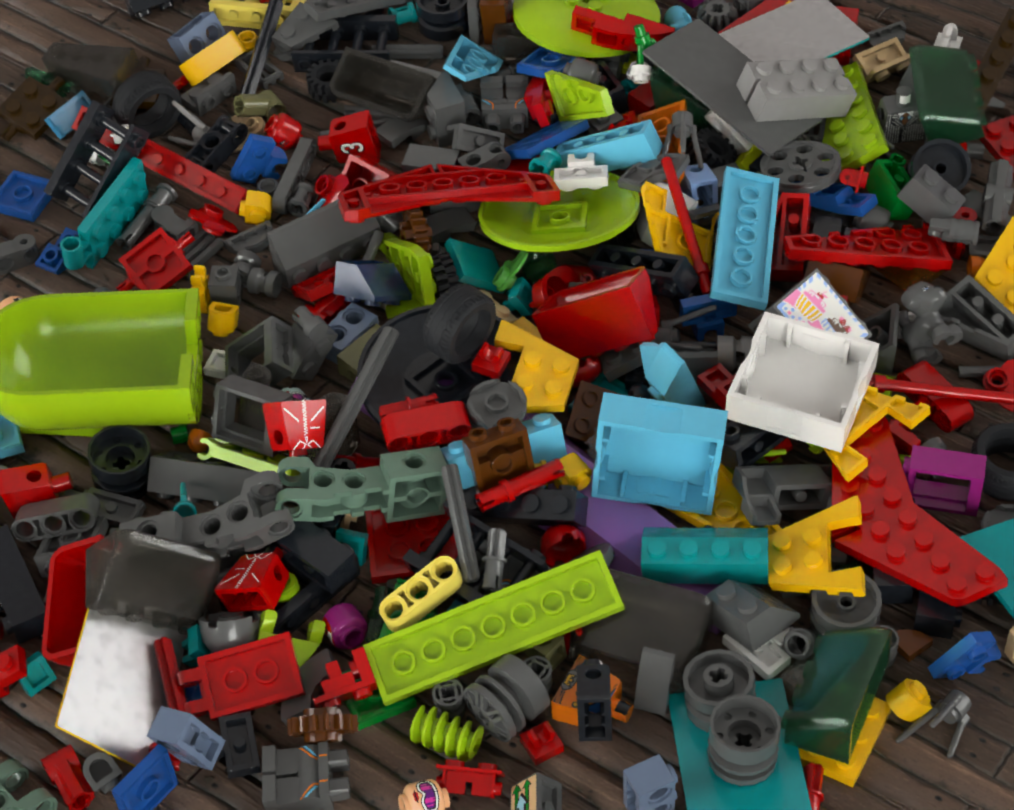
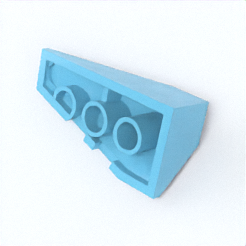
M461 35L447 57L443 69L452 76L466 82L498 72L504 60Z

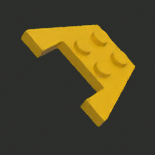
M645 181L640 191L654 251L686 256L693 266L679 218L665 211L668 190ZM719 212L712 218L711 231L692 223L703 260L708 263L709 269L714 225Z
M1014 216L974 277L982 287L1013 314Z
M501 320L494 339V346L521 352L512 382L520 386L527 397L526 413L564 412L579 367V359L505 320Z
M868 385L842 452L827 448L823 449L844 479L850 482L868 467V458L850 447L851 443L887 414L912 430L930 415V406L922 402L919 405L906 402V397L897 394L891 397L878 393V388Z
M858 495L768 535V583L772 591L810 593L811 590H823L828 595L839 596L840 592H851L854 597L866 596L865 574L861 566L833 572L831 569L830 531L862 524L861 502Z

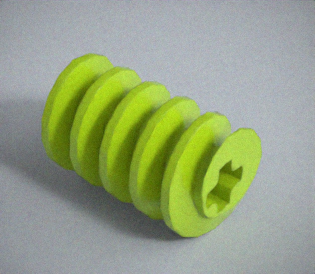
M425 705L418 709L410 728V739L413 743L418 744L422 742L425 748L433 747L437 753L445 751L446 756L450 758L457 756L459 761L467 762L473 759L480 748L484 726L479 725L475 732H472L473 722L470 720L463 727H460V716H455L450 723L448 722L449 712L444 711L440 718H437L438 708L435 706L430 709L428 714L425 713Z

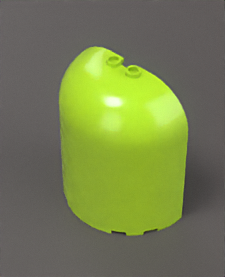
M199 288L43 294L27 297L3 307L0 310V415L18 426L32 430L106 428L116 425L135 427L198 424L201 418L203 400L202 339H200L201 310Z

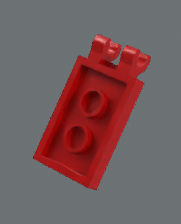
M289 631L197 657L198 667L177 672L180 686L183 685V688H189L199 684L202 699L184 703L185 712L191 713L196 718L209 713L212 721L219 720L218 717L247 712L306 695L292 636Z

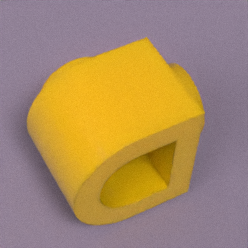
M247 190L246 200H241L239 216H245V223L255 225L271 219L273 198L268 193L262 191Z
M212 301L208 310L207 329L217 337H226L233 333L238 326L239 306Z
M569 453L559 459L564 467L560 471L564 470L565 476L553 480L557 489L559 485H570L577 487V490L580 491L589 485L592 470L576 453Z
M906 678L886 694V701L890 709L899 718L914 723L932 709L930 696L925 686L918 680Z

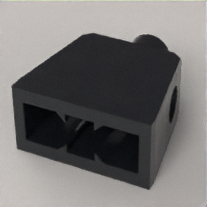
M588 659L584 662V665L577 666L579 741H612L610 666L603 664L598 659ZM589 703H600V712H589Z

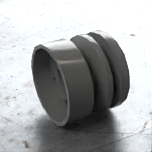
M505 654L488 669V675H480L475 683H471L463 691L464 700L480 725L484 726L488 733L502 742L510 741L516 735V732H520L526 726L525 720H534L550 705L549 694L540 678L524 661L512 654Z
M734 695L722 700L713 709L709 720L707 754L709 765L718 777L731 784L746 786L760 783L774 772L778 759V744L781 732L780 717L774 707L759 697Z

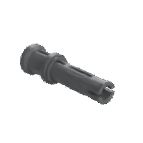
M159 183L156 187L157 191L153 196L145 199L142 211L116 239L118 246H121L125 240H128L122 249L129 251L153 222L151 217L152 210L161 205H169L170 202L177 200L178 195L170 185Z

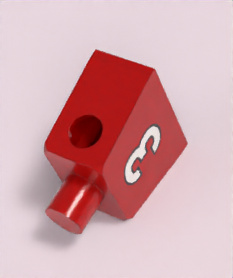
M369 110L333 119L330 124L329 135L318 136L319 150H333L339 163H346L349 154L366 157L376 163L380 162L382 145Z

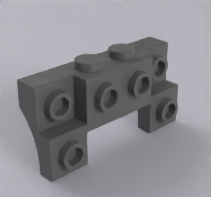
M832 463L735 466L732 483L743 498L740 509L751 526L779 525L782 516L780 510L827 509L832 506Z

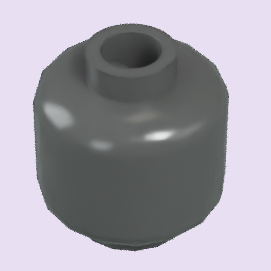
M576 57L572 63L567 62L563 70V74L596 85L599 84L602 75L596 63L580 57Z
M876 205L863 217L854 216L851 222L858 229L892 228L894 223L889 221L891 217L890 211L879 205Z

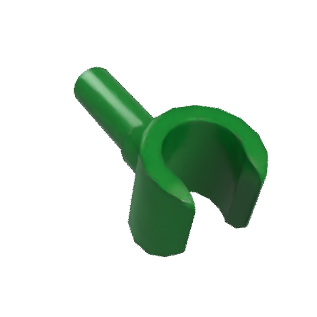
M187 424L170 428L173 444L188 441Z

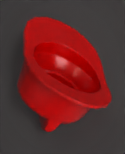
M561 265L535 282L531 292L533 301L529 304V307L538 309L549 296L568 288L569 282H580L575 271L568 266Z

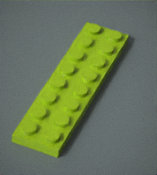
M598 550L364 644L363 647L385 706L433 688L436 684L455 679L495 663L505 654H517L625 610V607L601 550Z

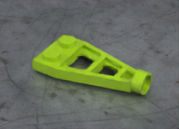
M391 232L384 233L379 249L385 254L390 263H394L405 284L409 285V290L415 295V298L424 306L433 305L435 303L434 294L437 293V286L432 278L431 269H433L434 263L430 253H427L417 244L399 239Z

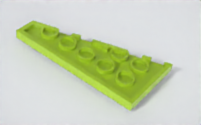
M857 61L842 67L845 72L844 77L849 79L857 96L845 117L826 118L822 143L830 145L840 154L841 171L849 167L858 169L862 165L890 151L864 75Z

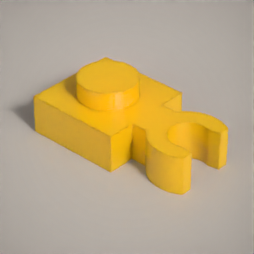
M194 265V275L190 277L191 288H199L201 313L208 314L211 303L208 289L209 275L206 274L205 265Z

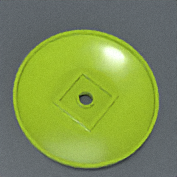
M514 0L513 3L514 22L521 33L528 39L548 50L584 58L614 57L633 51L615 50L591 44V35L572 30V12L576 5L622 20L625 19L627 13L660 23L661 18L659 7L654 0Z
M551 170V171H550V176L552 177L553 180H554V171ZM608 172V186L596 190L589 188H578L569 192L560 190V201H552L549 205H539L536 202L482 201L478 210L480 227L485 235L503 246L530 252L569 251L596 245L626 230L635 221L640 212V196L636 191L619 188L617 181L621 176Z

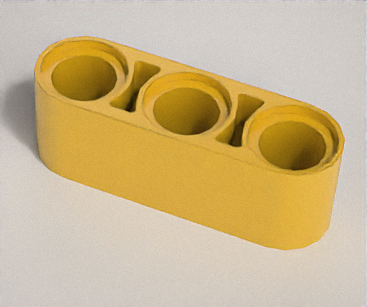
M232 30L178 67L191 86L194 87L246 52L247 49Z

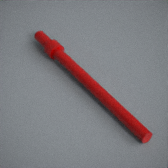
M664 157L661 160L662 167L693 262V268L700 277L698 281L702 294H709L711 286L709 279L711 275L708 263L703 260L671 157Z
M877 374L872 375L869 386L878 388V393H884L887 390L1014 405V393L894 380L887 379L885 375Z

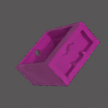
M913 445L911 457L905 456L903 470L912 498H915V504L923 509L977 517L985 479L987 456ZM916 472L969 480V484L967 487L915 479Z

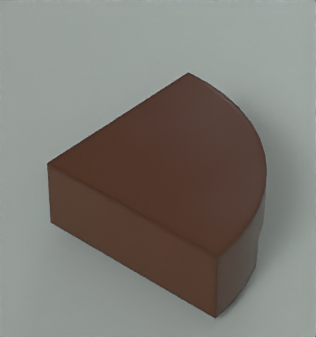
M910 629L896 631L899 636L897 652L908 662L932 646L933 639L920 631Z

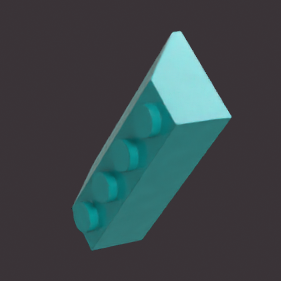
M644 527L641 547L642 583L722 584L730 579L747 584H768V528Z

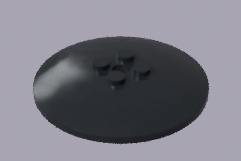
M433 305L408 310L387 321L371 336L361 353L357 377L383 328L390 326L399 332V337L364 402L366 410L380 426V406L405 401V397L413 399L436 393L438 397L436 401H439V404L461 401L467 409V400L472 389L481 382L493 379L472 371V362L478 352L467 361L451 364L428 350L423 342V325ZM496 316L493 330L486 341L494 346V339L500 322L503 320ZM503 349L511 352V360L502 373L500 381L508 383V380L512 381L521 352ZM443 379L453 381L448 386L440 385L438 382ZM470 419L472 429L477 428L478 426ZM449 443L441 444V445H436V446H439L440 448H443V447L448 446Z

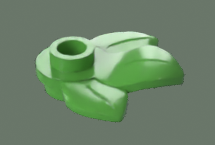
M520 250L513 261H505L503 266L497 271L492 284L497 286L496 289L503 292L505 289L510 290L517 279L515 274L518 273L526 262L529 251Z

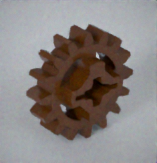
M420 207L404 210L402 214L404 221L399 223V239L417 244L427 253L432 250V229L429 227L427 219L423 218V211L420 210Z
M336 707L308 708L303 710V716L287 719L288 736L304 737V743L309 744L327 741L328 743L342 742V735L359 732L358 716L342 714L341 709Z

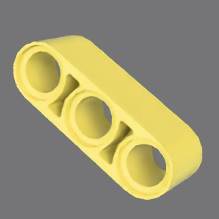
M439 556L384 598L379 606V613L389 630L397 632L416 624L459 590L463 583V576L455 560L449 556ZM446 571L453 572L452 575L446 579L440 578L442 573ZM428 591L423 598H415L418 592ZM403 610L399 617L390 618L394 611Z

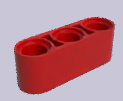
M924 360L897 375V380L952 386L934 367ZM905 393L914 403L922 397L929 400L928 405L930 406V415L928 417L944 432L949 433L974 418L973 407L966 399Z
M450 401L394 412L383 417L380 423L386 447L390 452L451 443L469 436L468 433L472 430L466 406L461 401Z

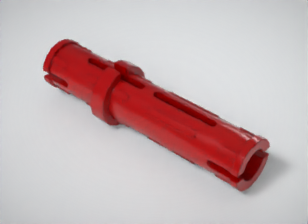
M555 458L512 479L506 480L504 478L498 481V485L476 493L475 499L478 500L476 503L482 512L503 502L511 503L515 501V497L557 478L564 477L565 471H560L564 467L561 461Z

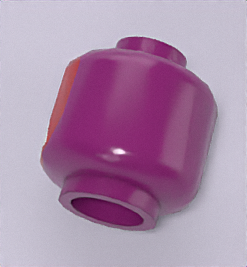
M340 603L333 606L326 612L322 620L326 624L325 634L332 644L339 649H352L359 646L368 632L366 620L356 606L350 603Z

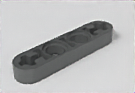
M300 138L274 192L272 199V210L274 213L289 214L286 205L295 194L294 187L297 183L304 182L317 152V141L315 138Z

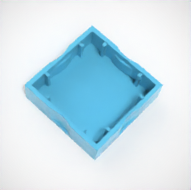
M604 392L597 427V455L593 470L591 497L628 503L652 504L672 510L711 515L728 411Z

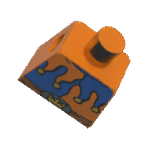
M578 656L551 701L552 719L578 726L577 666L584 665V662L588 660L584 656ZM610 673L611 717L627 723L632 715L634 705L621 700L622 682ZM589 703V712H600V703Z

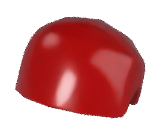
M598 357L586 358L585 361L579 360V367L572 388H578L580 380L593 383L597 379L602 368Z
M558 524L549 527L540 539V553L546 557L547 566L550 568L554 567L556 561H562L566 564L574 556H577L586 549L585 534L576 526L569 524Z

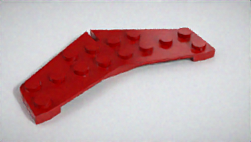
M429 164L338 194V206L344 222L348 221L356 224L364 222L367 218L428 205L435 206L447 201L454 203H464L466 201L536 202L539 205H549L552 201H560V189L552 177L545 173L436 164L435 173L432 165Z
M885 416L849 445L868 458V467L848 482L832 462V506L858 495L862 512L861 525L831 530L832 543L835 542L836 549L954 607L965 606L1008 586V578L1000 567L914 503L888 420Z

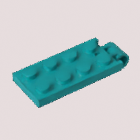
M132 157L78 226L79 237L68 236L61 241L60 248L66 268L78 270L86 265L87 268L93 269L100 259L106 256L109 247L122 234V230L128 222L134 219L138 209L143 205L145 199L149 197L145 180L146 173L144 172L141 159Z

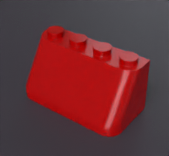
M645 266L560 290L549 296L532 314L538 331L545 342L579 360L586 356L596 358L612 349L618 352L626 349L633 343L638 342L641 345L643 342H651L655 339V334L658 332L651 282Z
M101 534L58 548L50 559L42 655L55 664L72 666L103 552L106 549H110L118 554V545Z

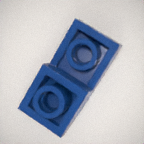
M66 227L55 245L47 244L35 262L36 267L57 275L65 271L67 268L63 262L60 243L68 236L79 237L78 232Z

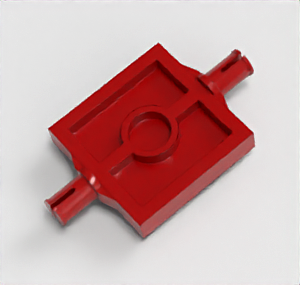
M162 227L158 228L118 259L126 269L128 278L116 286L117 290L129 291L135 286L140 290L168 289L193 270V266L186 259L183 249L195 241V238L188 231L176 241L168 236Z

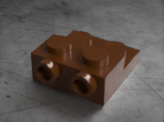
M502 418L498 420L495 427L489 429L477 427L469 431V436L461 438L466 462L472 471L476 493L498 485V481L504 478L509 480L535 468L527 428L518 418Z

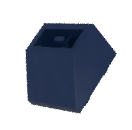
M378 260L336 261L333 294L345 296V301L361 302L362 299L365 300V305L381 306L382 302L387 305H400V301L412 299V294L394 263Z

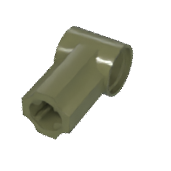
M264 90L259 94H239V96H235L233 101L234 113L237 117L260 116L269 119L273 114L286 113L287 110L286 106L272 90Z

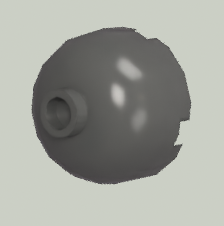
M260 610L252 611V615H244L243 611L208 614L209 621L203 617L199 618L202 641L207 649L213 653L257 641L261 617Z

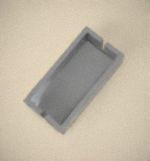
M836 58L746 62L736 84L744 101H749L747 106L756 122L845 117L857 96L849 79L844 77L845 72Z

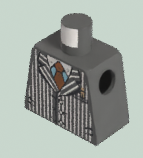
M899 86L896 89V95L884 96L880 99L876 113L884 136L888 141L894 144L924 139L926 130L925 113L918 93L912 92V89L908 86Z

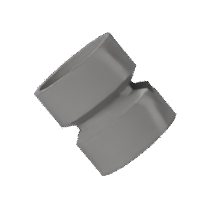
M718 335L717 364L721 363L729 372H733L735 368L739 369L741 363H743L750 352L753 336H742L739 340H736L734 336ZM736 351L744 353V356L736 357Z

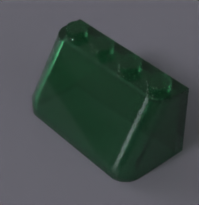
M922 44L909 47L918 113L928 141L940 138L950 139L961 144L985 137L983 126L988 125L984 109H980L981 106H984V100L981 90L977 91V88L981 87L978 72H974V69L978 68L975 54H969L967 49Z
M874 626L828 630L824 636L818 635L813 650L815 654L814 659H808L804 667L803 678L805 680L802 685L797 684L792 697V703H794L792 710H786L782 718L781 729L785 730V744L849 764L889 664L892 630Z

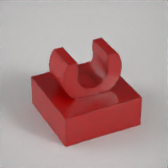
M484 342L472 362V371L493 379H500L511 360V352L503 350L502 347H495L489 345L488 342Z
M548 720L519 734L521 744L536 766L564 752V744Z

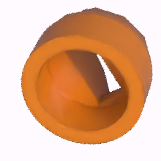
M970 255L967 260V275L974 278L986 259L981 256Z
M194 428L191 429L187 444L193 452L200 453L209 448L207 444L201 443L200 439L213 437L206 431Z

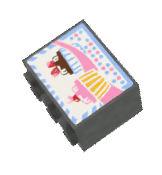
M817 268L764 311L805 322L822 330L841 332L866 340L873 335L868 330L865 322L858 318L848 306L847 301L837 293L828 278ZM764 312L748 324V327L754 334Z

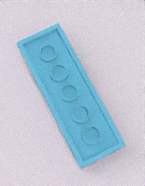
M726 166L723 175L709 298L765 311L769 296L780 178Z

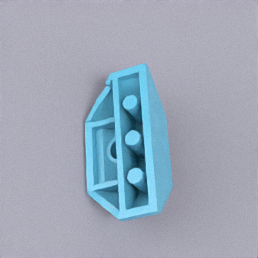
M643 342L639 346L645 378L650 385L647 390L653 396V400L699 407L706 405L686 362L666 342H661L659 345L655 342Z

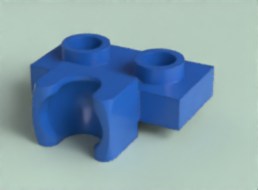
M250 133L230 172V176L233 181L251 184L256 183L260 174L264 178L279 179L280 175L278 172L276 173L275 165L287 164V155L282 148L275 146L276 143L273 137Z
M710 293L681 299L679 317L711 305L717 306V309L681 323L682 327L691 325L698 341H702L705 333L709 330H716L717 336L724 335L725 323L723 318L736 316L737 304L709 298Z
M991 631L970 632L927 668L933 679L948 678L949 680H954L965 672L968 674L982 673L985 671L982 665L989 661L998 660L1002 656Z

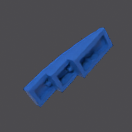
M834 183L821 191L809 193L812 207L843 215L863 217L878 204L876 194L854 193L852 186L844 185L843 183Z

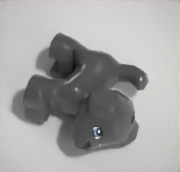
M923 281L909 286L901 297L903 306L915 314L916 318L910 322L908 312L902 310L899 312L898 325L902 329L901 335L908 345L913 364L915 365L924 360L931 366H934L942 361L943 356L939 350L933 347V344L938 345L941 340H945L948 345L955 344L963 338V331L955 323L946 325L939 312L946 302V291L940 286H933Z

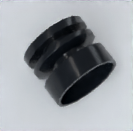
M130 425L109 426L96 433L88 444L87 454L94 487L134 499L143 497L148 492L150 456H152L146 434Z

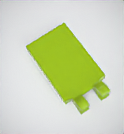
M211 437L200 439L201 443L208 445L209 452L197 453V457L200 460L217 458L257 472L275 471L276 473L279 462L288 457L279 453L274 457H270ZM289 469L285 471V473L289 476H297L300 474V472L295 469Z

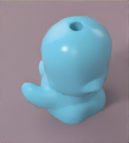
M672 6L664 15V23L667 26L674 27L675 31L692 22L691 16L682 6Z

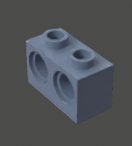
M214 11L201 12L170 36L167 41L182 64L227 33ZM207 29L209 31V37H207L206 35ZM189 42L192 45L191 51L189 50Z
M353 302L344 310H341L328 324L338 336L326 358L338 365L337 355L375 324L379 325L378 316Z
M164 706L160 707L147 734V737L157 744L160 743L181 762L211 771L226 741L191 713Z
M658 754L624 769L623 804L626 809L675 810V800L678 798L675 785L678 782V777L673 766L670 763L666 765L661 755Z

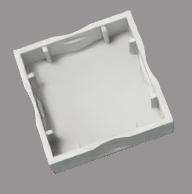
M764 312L752 338L750 352L743 363H741L727 393L725 411H728L727 419L841 453L876 368L880 343L841 332L822 330L805 322Z

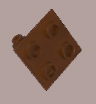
M580 380L564 435L569 436V440L574 443L583 441L596 446L597 433L594 431V428L598 426L603 393H619Z

